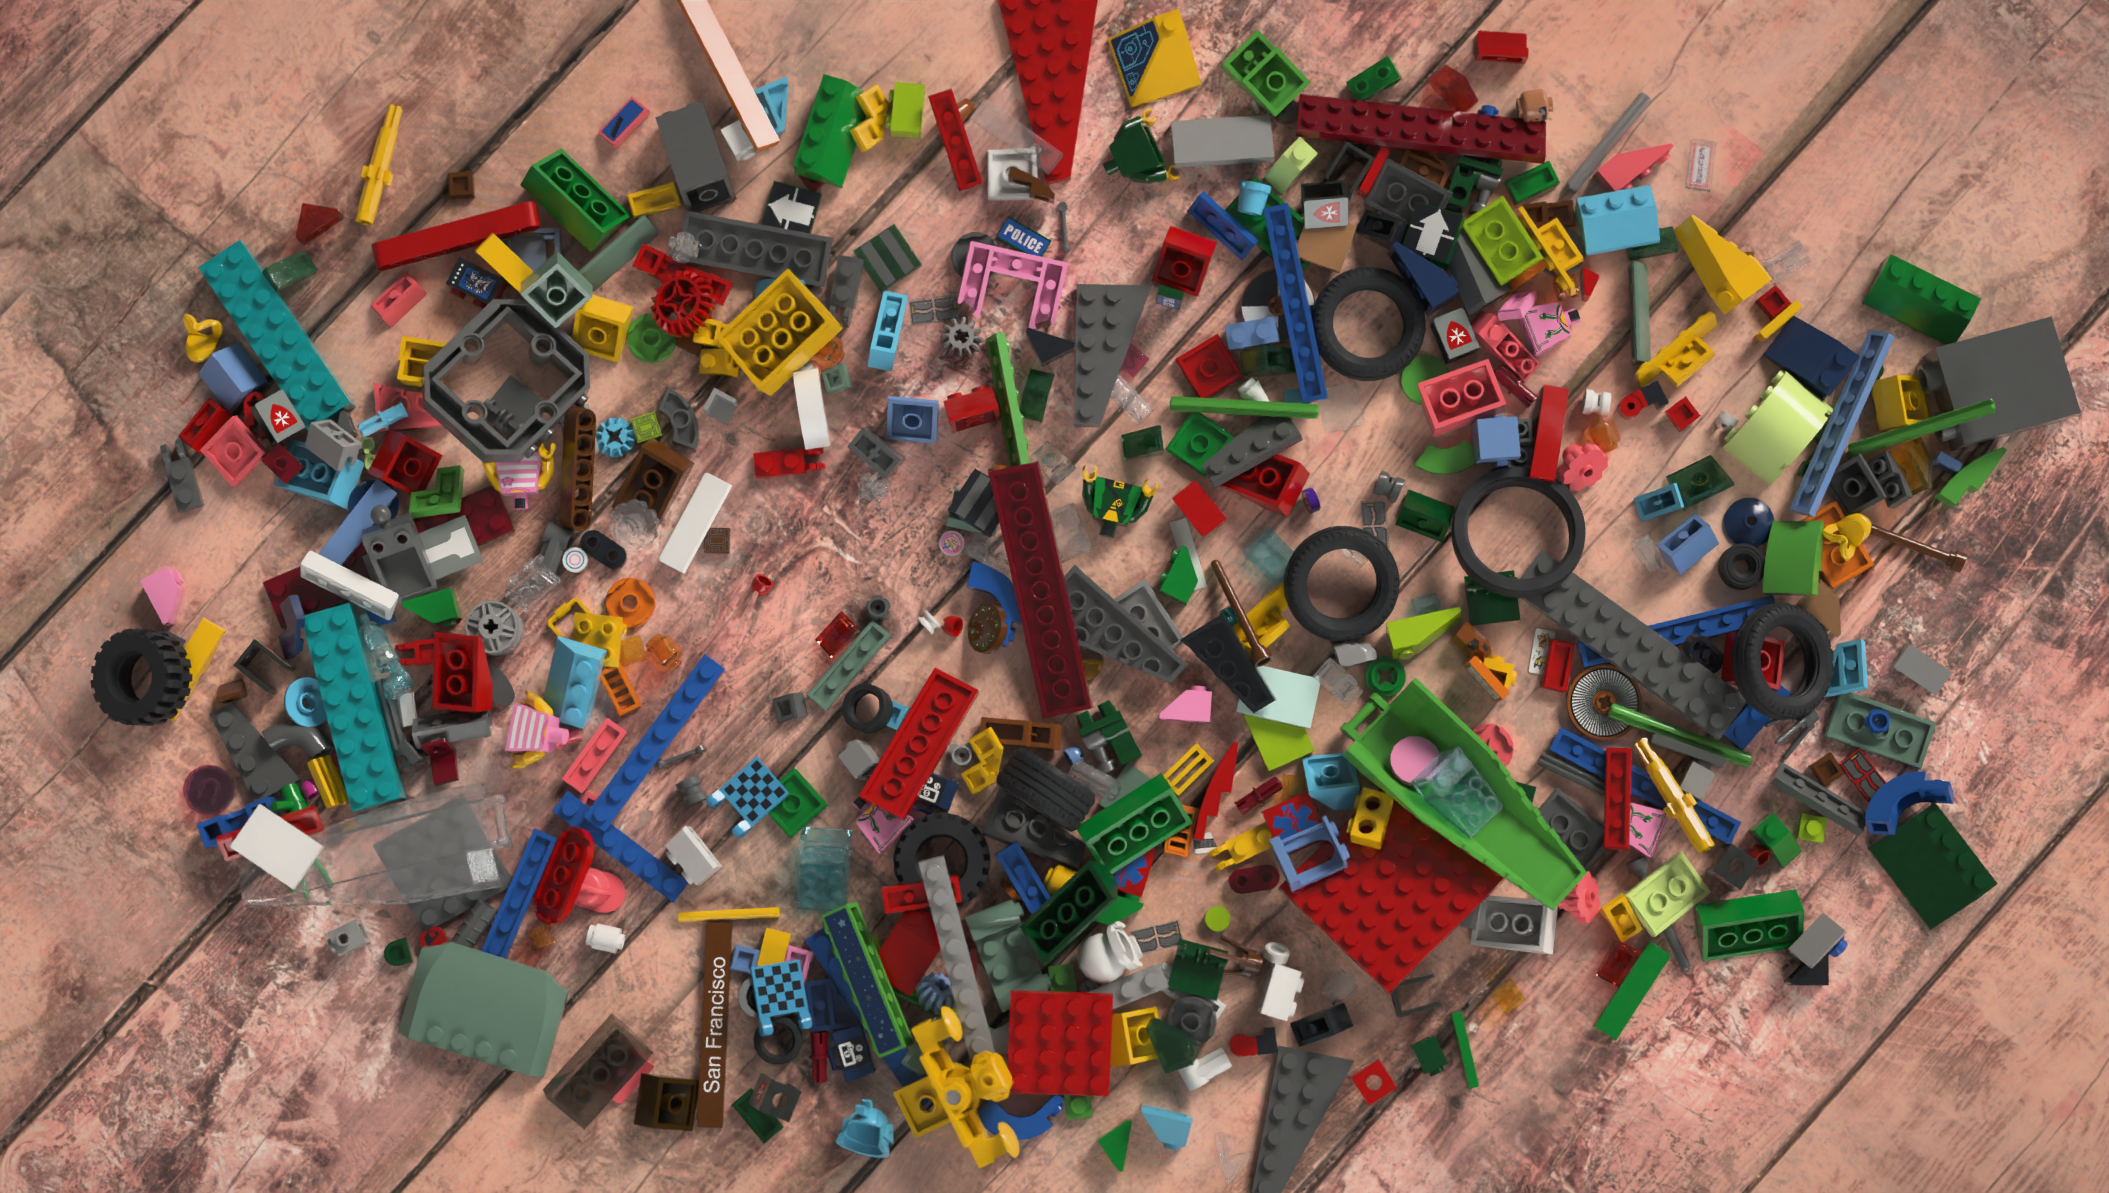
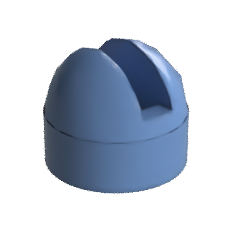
M1074 745L1063 750V754L1072 768L1083 762L1085 755L1081 747Z

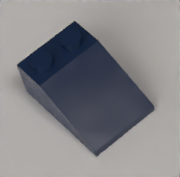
M1395 242L1392 244L1388 256L1402 278L1418 294L1427 317L1454 300L1459 286L1452 275L1448 276L1445 270L1400 243Z
M1795 316L1791 317L1763 354L1764 357L1784 372L1787 371L1822 400L1832 394L1860 357L1840 341Z

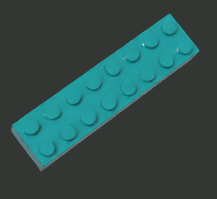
M238 240L198 267L280 390L285 392L308 431L311 422L327 419L335 422L339 419L340 411L350 412L356 408L339 380L244 242Z
M347 603L305 615V627L303 628L351 811L362 812L407 799L395 752L390 744L375 687L376 680L356 606Z

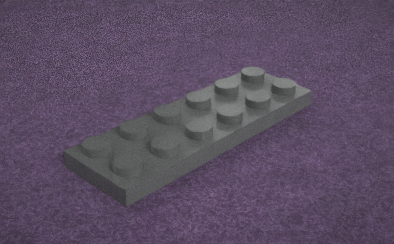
M685 210L677 260L778 278L786 269H789L799 280H804L805 284L825 287L833 238Z

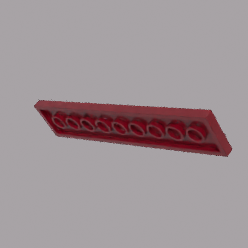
M1305 94L1299 95L1296 136L1539 164H1544L1546 121L1525 123L1520 118L1490 117L1485 114Z
M1039 461L989 471L1042 717L1048 718L1092 709V700Z
M493 485L462 497L460 512L413 518L418 532L421 533L465 515L477 546L515 531L500 492L495 490ZM361 542L343 567L371 580L362 557L367 555V551L363 542ZM300 567L263 582L282 629L287 628L280 604L289 596L297 595L299 597L304 615L349 602L300 576Z

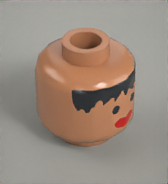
M1543 89L1523 91L1520 98H1516L1517 116L1522 118L1525 123L1546 121L1549 112H1553L1552 97H1547Z

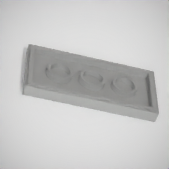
M1270 114L1171 121L1175 168L1274 161Z

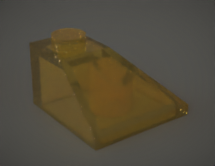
M1922 437L1889 451L1903 472L1912 495L1932 487V458Z

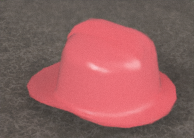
M589 868L574 904L589 910L609 913L622 905L626 890L618 876Z

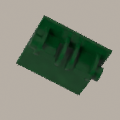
M1514 570L1496 572L1500 575L1517 579ZM1464 576L1469 619L1472 626L1521 620L1518 598L1492 593L1479 586L1469 576Z
M1179 939L1168 988L1217 1001L1224 969L1228 960L1210 955L1207 951L1211 949L1227 954L1229 951Z

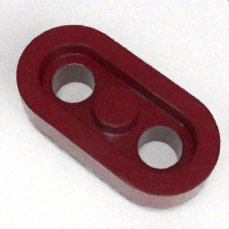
M1272 865L1241 868L1232 872L1229 877V885L1238 894L1265 891L1277 886L1280 875L1278 870ZM1265 872L1271 874L1272 879L1270 882L1263 881L1262 875ZM1240 876L1246 878L1247 883L1245 886L1238 885L1237 879Z

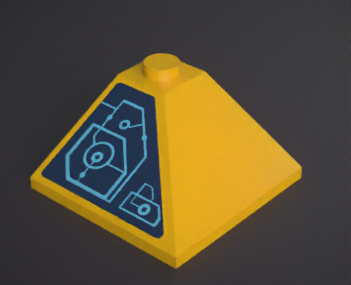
M1179 9L1152 17L1107 39L1131 109L1201 85Z

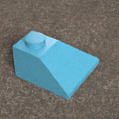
M1344 752L1302 757L1310 796L1333 810L1354 808L1357 794L1360 795L1356 768L1342 755Z
M1141 1104L1140 1110L1159 1141L1164 1142L1165 1148L1179 1150V1146H1186L1193 1120L1191 1115Z

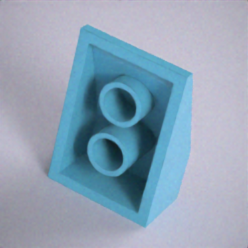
M290 439L287 450L304 467L287 484L276 476L273 485L347 510L350 494L358 483L365 463L357 459L355 464L351 466L348 464L350 458L348 457L343 470L336 471L305 447L306 442Z

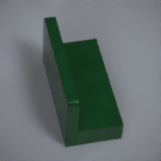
M1408 490L1395 525L1443 542L1451 524L1455 507Z

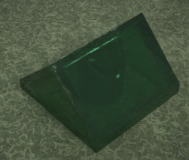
M1711 455L1666 476L1669 485L1677 483L1684 505L1682 511L1698 505L1734 486V481Z

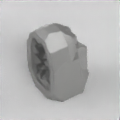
M1351 640L1333 645L1339 670L1376 660L1377 657L1376 650L1369 643H1359L1356 640Z

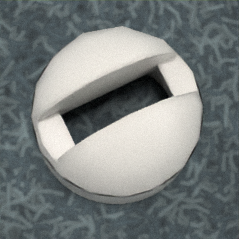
M1723 410L1716 419L1718 428L1722 424L1726 425L1723 432L1731 431L1739 422Z

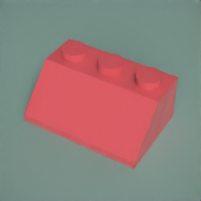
M1489 359L1417 384L1424 414L1433 437L1470 425L1477 419H1486L1504 413L1506 407L1505 399Z

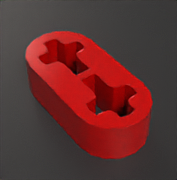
M252 392L244 399L245 426L258 440H264L266 436L262 430H260L259 435L252 431L253 428L257 427V421L250 411L253 408L250 404L255 402V398L262 401L266 397L258 392Z

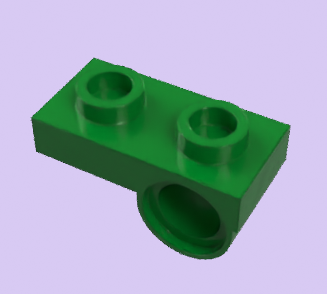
M1386 56L1346 83L1357 101H1366L1378 92L1400 82L1402 76L1391 57Z

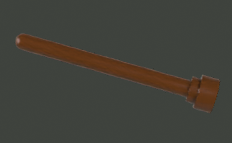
M1872 524L1871 535L1946 562L1949 569L1960 573L1965 564L1967 554L1963 552L1951 551L1948 553Z
M1213 560L1211 567L1252 648L1251 660L1254 666L1261 667L1273 660L1269 648L1261 645L1220 561Z

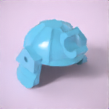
M862 1099V1105L855 1106V1112L851 1117L844 1118L842 1132L838 1135L836 1143L849 1151L861 1155L888 1158L890 1157L888 1143L893 1144L894 1142L893 1123L888 1122L887 1116L881 1110L872 1108V1100Z

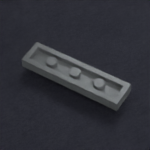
M1783 762L1776 768L1770 784L1857 836L1863 832L1866 825L1865 811Z

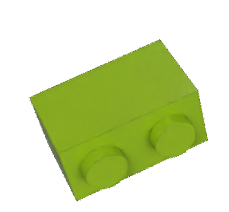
M895 82L894 89H890L889 104H893L892 114L887 113L886 128H890L891 136L921 139L925 84Z

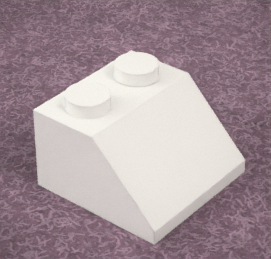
M685 826L665 845L669 850L666 852L667 857L674 865L677 863L681 865L684 869L681 874L690 885L693 882L697 886L701 885L723 867L692 827Z

